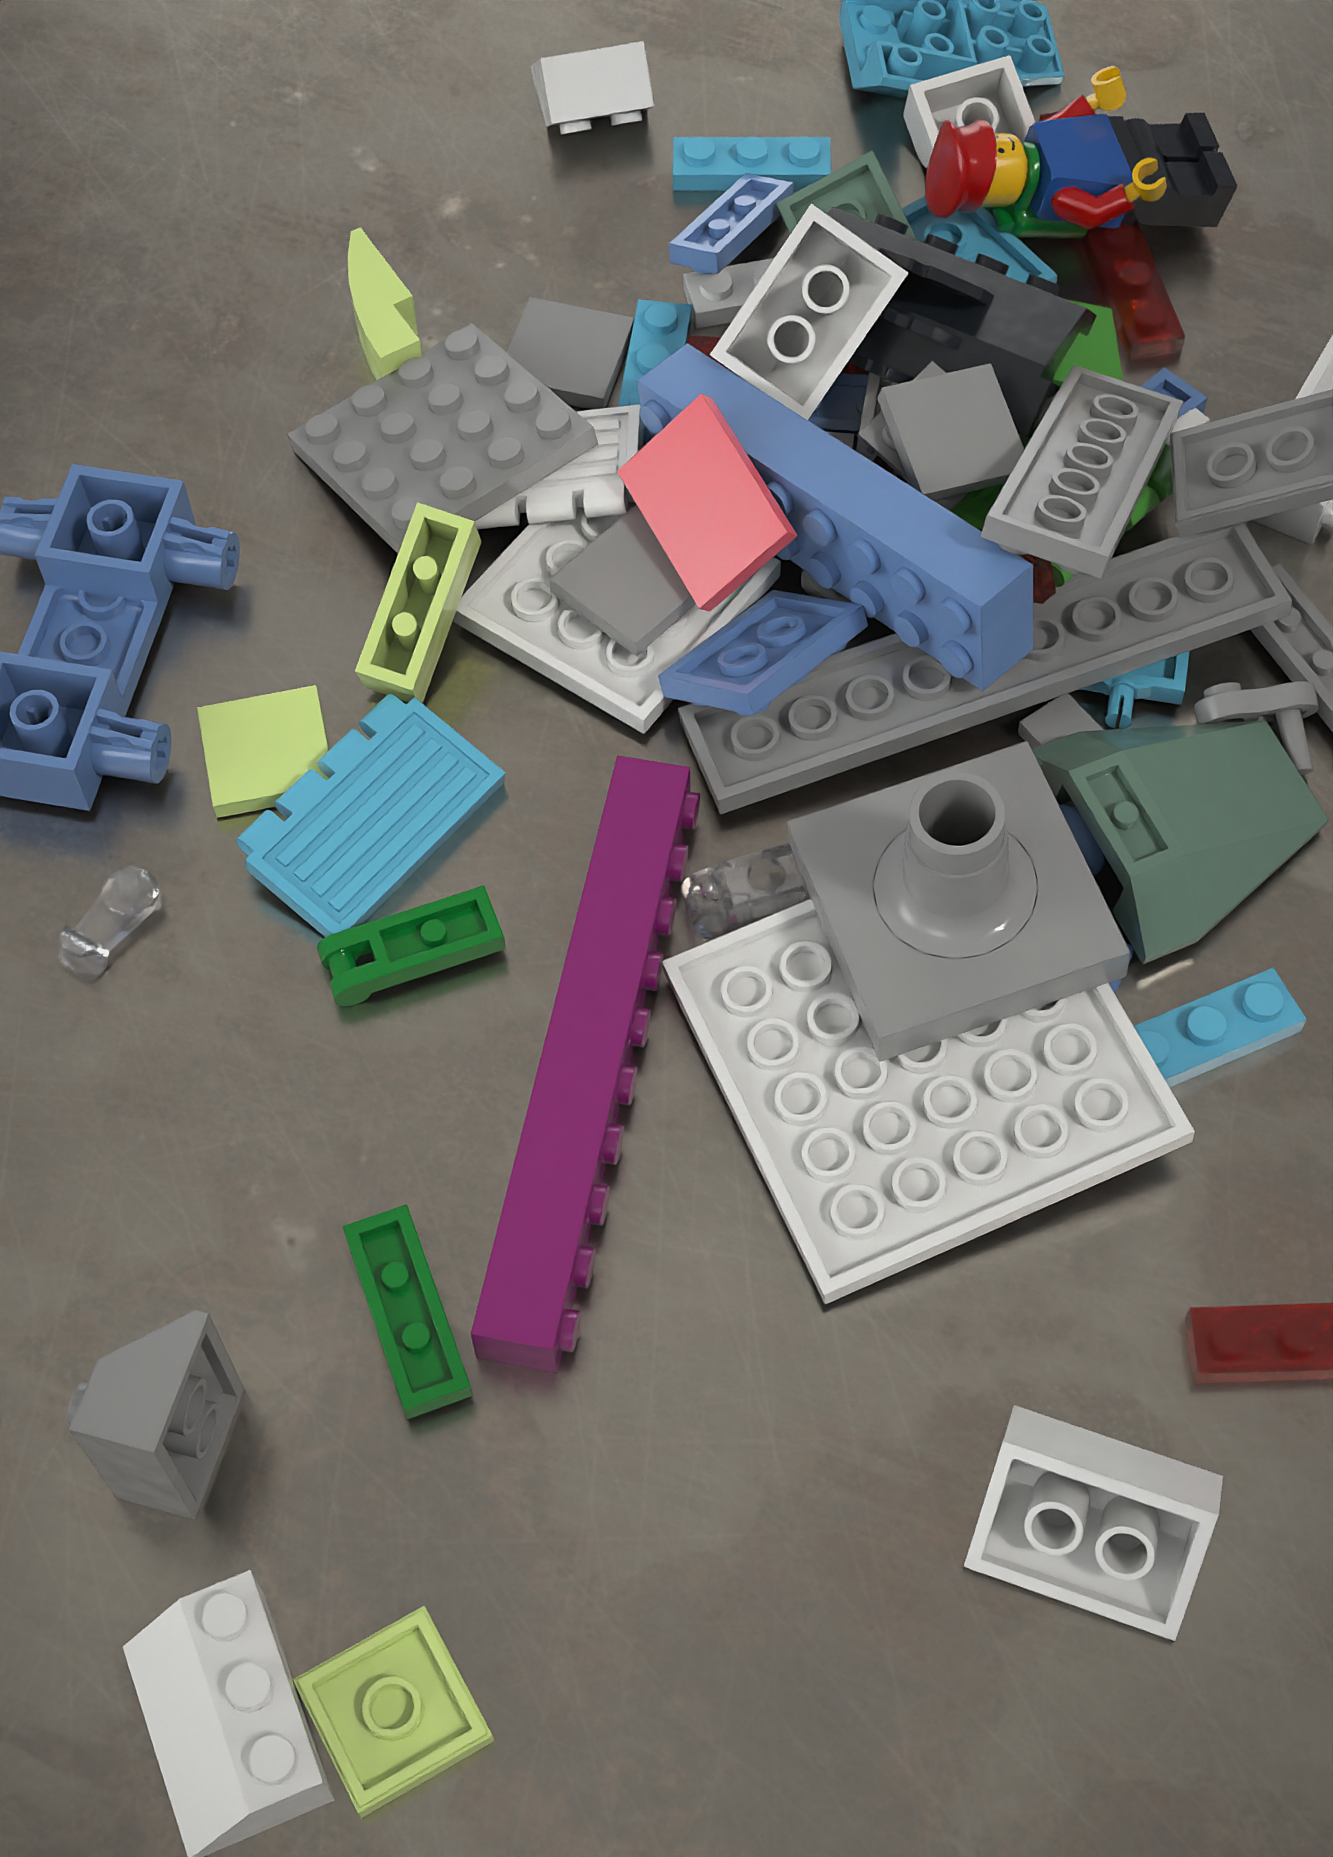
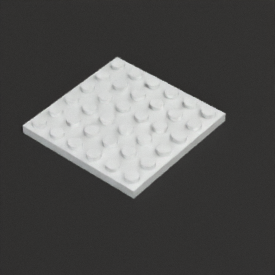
M811 899L662 961L663 971L824 1304L1193 1142L1195 1130L1109 983L879 1062Z

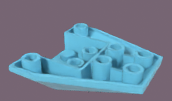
M1034 0L841 1L839 21L853 89L896 97H907L909 87L912 84L1009 55L1012 58L1022 87L1061 84L1065 76L1047 6Z

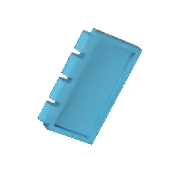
M387 694L359 721L360 728L371 738L370 740L357 730L351 729L317 761L319 769L329 778L328 780L324 779L316 771L309 769L274 802L277 810L286 818L285 821L272 811L266 810L235 840L239 848L248 855L245 859V869L324 937L362 925L504 784L506 772L415 697L405 704L395 695Z

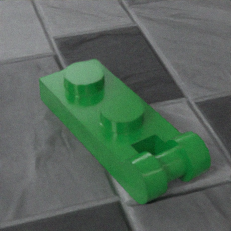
M484 885L331 934L322 939L317 945V951L323 967L332 972L333 978L329 986L334 1001L339 1006L359 1004L366 1000L373 992L506 949L503 932ZM372 952L374 962L356 966L355 961L358 956Z

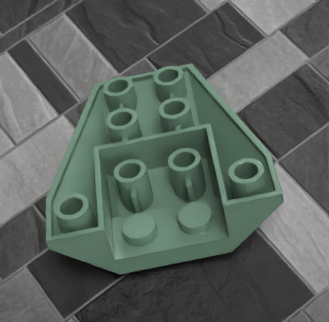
M1266 720L1080 731L1032 749L1058 805L1073 801L1124 887L1112 912L1143 964L1198 942L1329 821Z

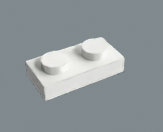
M774 258L726 266L719 274H700L697 272L684 274V292L688 304H692V318L696 329L731 323Z

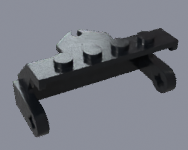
M831 207L826 213L828 216L908 272L906 278L847 363L897 384L912 381L932 361L945 373L991 363L1018 434L1031 439L1060 389V386L1053 383L1058 367L1077 335L1080 333L1088 336L1097 315L1086 307L1058 297L1061 286L1051 281L1029 274L1026 283L1006 276L1010 266L991 257L978 253L973 263L955 256L959 246L938 236L928 233L924 243L905 236L909 226L878 213L873 223Z

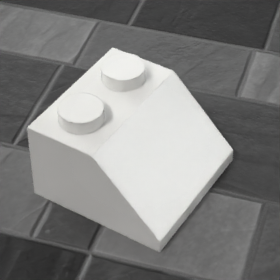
M644 41L540 58L531 66L532 77L546 127L559 125L561 135L591 130L590 119L610 116L612 126L642 121L641 111L654 107Z
M1010 55L910 85L903 114L919 161L926 168L928 167L940 127L946 120L953 122L957 127L967 126L976 120H985L992 126L994 133L1015 135L1021 143L1024 142L1029 127L1035 123Z

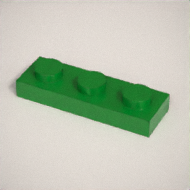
M405 1204L342 1226L406 1419L473 1396L470 1382L408 1205Z

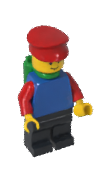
M1110 66L1099 70L1091 78L1094 94L1086 98L1082 94L1044 121L1035 122L1029 127L1022 143L1015 135L994 133L992 126L985 120H976L967 126L960 127L955 126L951 121H944L940 127L927 167L925 201L929 211L934 216L944 219L949 218L956 211L974 213L979 207H986L987 211H993L997 221L996 225L999 226L1000 231L1010 232L1018 239H1081L1085 237L1088 229L1133 226L1135 220L1146 225L1217 227L1238 186L1223 152H1217L1220 146L1205 113H1185L1181 123L1149 124L1144 119L1139 118L1124 121L1123 116L1096 114L1095 111L1099 108L1104 111L1118 109L1123 105L1126 98V90L1120 71L1116 66Z

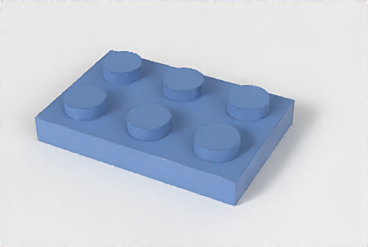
M772 590L660 673L658 678L663 696L691 702L696 706H711L730 710L743 716L758 714L766 710L770 706L771 701L793 684L806 679L809 672L826 658L843 650L848 641L868 627L864 606Z

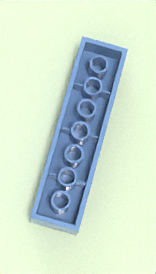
M688 343L637 380L641 403L639 412L645 426L647 443L700 394L711 397L798 535L776 555L784 560L790 559L809 572L822 587L832 588L851 602L863 605L866 617H875L894 630L904 643L910 647H919L938 660L952 676L964 678L984 691L1033 650V564L1017 554L1005 551L996 542L981 538L982 532Z

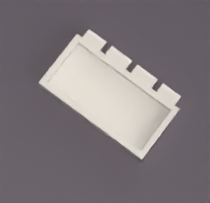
M640 404L576 411L594 427L598 445L476 520L477 530L519 525L522 513H527L529 524L576 519L578 507H584L587 518L626 514L629 502H634V499L617 471L643 448L644 423L640 417Z

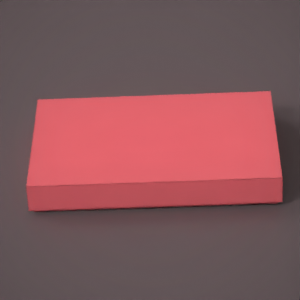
M700 394L617 471L699 609L711 612L798 536L711 397Z

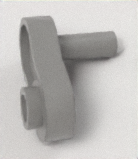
M1298 681L1241 690L1240 684L1236 682L1222 683L1204 691L1205 698L1199 700L1194 705L1198 724L1266 720L1268 725L1278 724L1282 746L1300 775L1311 773L1314 770L1302 720L1313 715L1319 709L1313 683Z

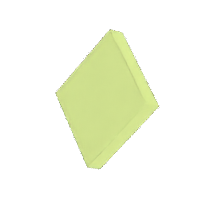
M316 685L197 707L212 806L216 818L276 807L274 802L309 769L316 771L324 779H329L317 765V761L329 751Z
M425 1606L293 1679L361 1818L494 1742L491 1731Z

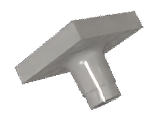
M1028 741L787 822L790 850L879 1062L1127 976L1130 951Z

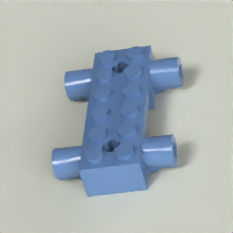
M72 464L58 499L42 498L36 501L23 500L21 497H5L0 510V553L7 556L37 560L45 582V587L18 654L0 652V796L90 811L103 775L150 783H159L163 779L171 754L172 737L168 724L125 716L175 582L229 590L235 581L238 571L240 545L239 538L234 532L215 527L204 528L196 526L184 481Z

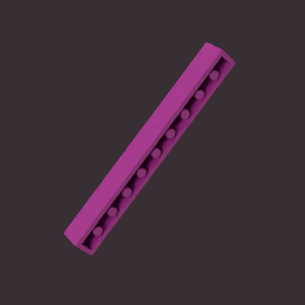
M617 755L471 1330V1338L477 1359L557 1374L562 1351L573 1352L575 1349L581 1312L572 1310L577 1287L588 1288L591 1281L595 1261V1247L587 1246L591 1225L602 1226L605 1220L610 1187L601 1184L606 1163L616 1165L620 1156L624 1127L623 1125L615 1124L620 1104L630 1106L633 1099L637 1067L629 1065L633 1046L644 1048L650 1023V1009L642 1007L646 990L657 991L663 967V953L656 952L659 935L670 936L672 931L676 899L668 897L672 881L681 883L683 881L688 858V845L681 844L684 829H695L699 813L700 793L691 792L690 767Z

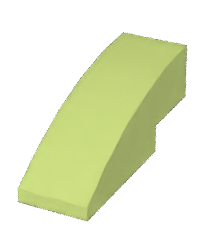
M361 227L351 231L348 249V276L355 321L362 350L373 375L378 380L399 369L401 364L408 359L422 357L420 339L417 337L418 330L413 295Z

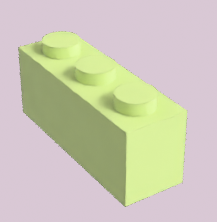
M417 502L355 669L365 688L385 695L393 694L406 702L415 697L423 703L481 545V539L474 521Z

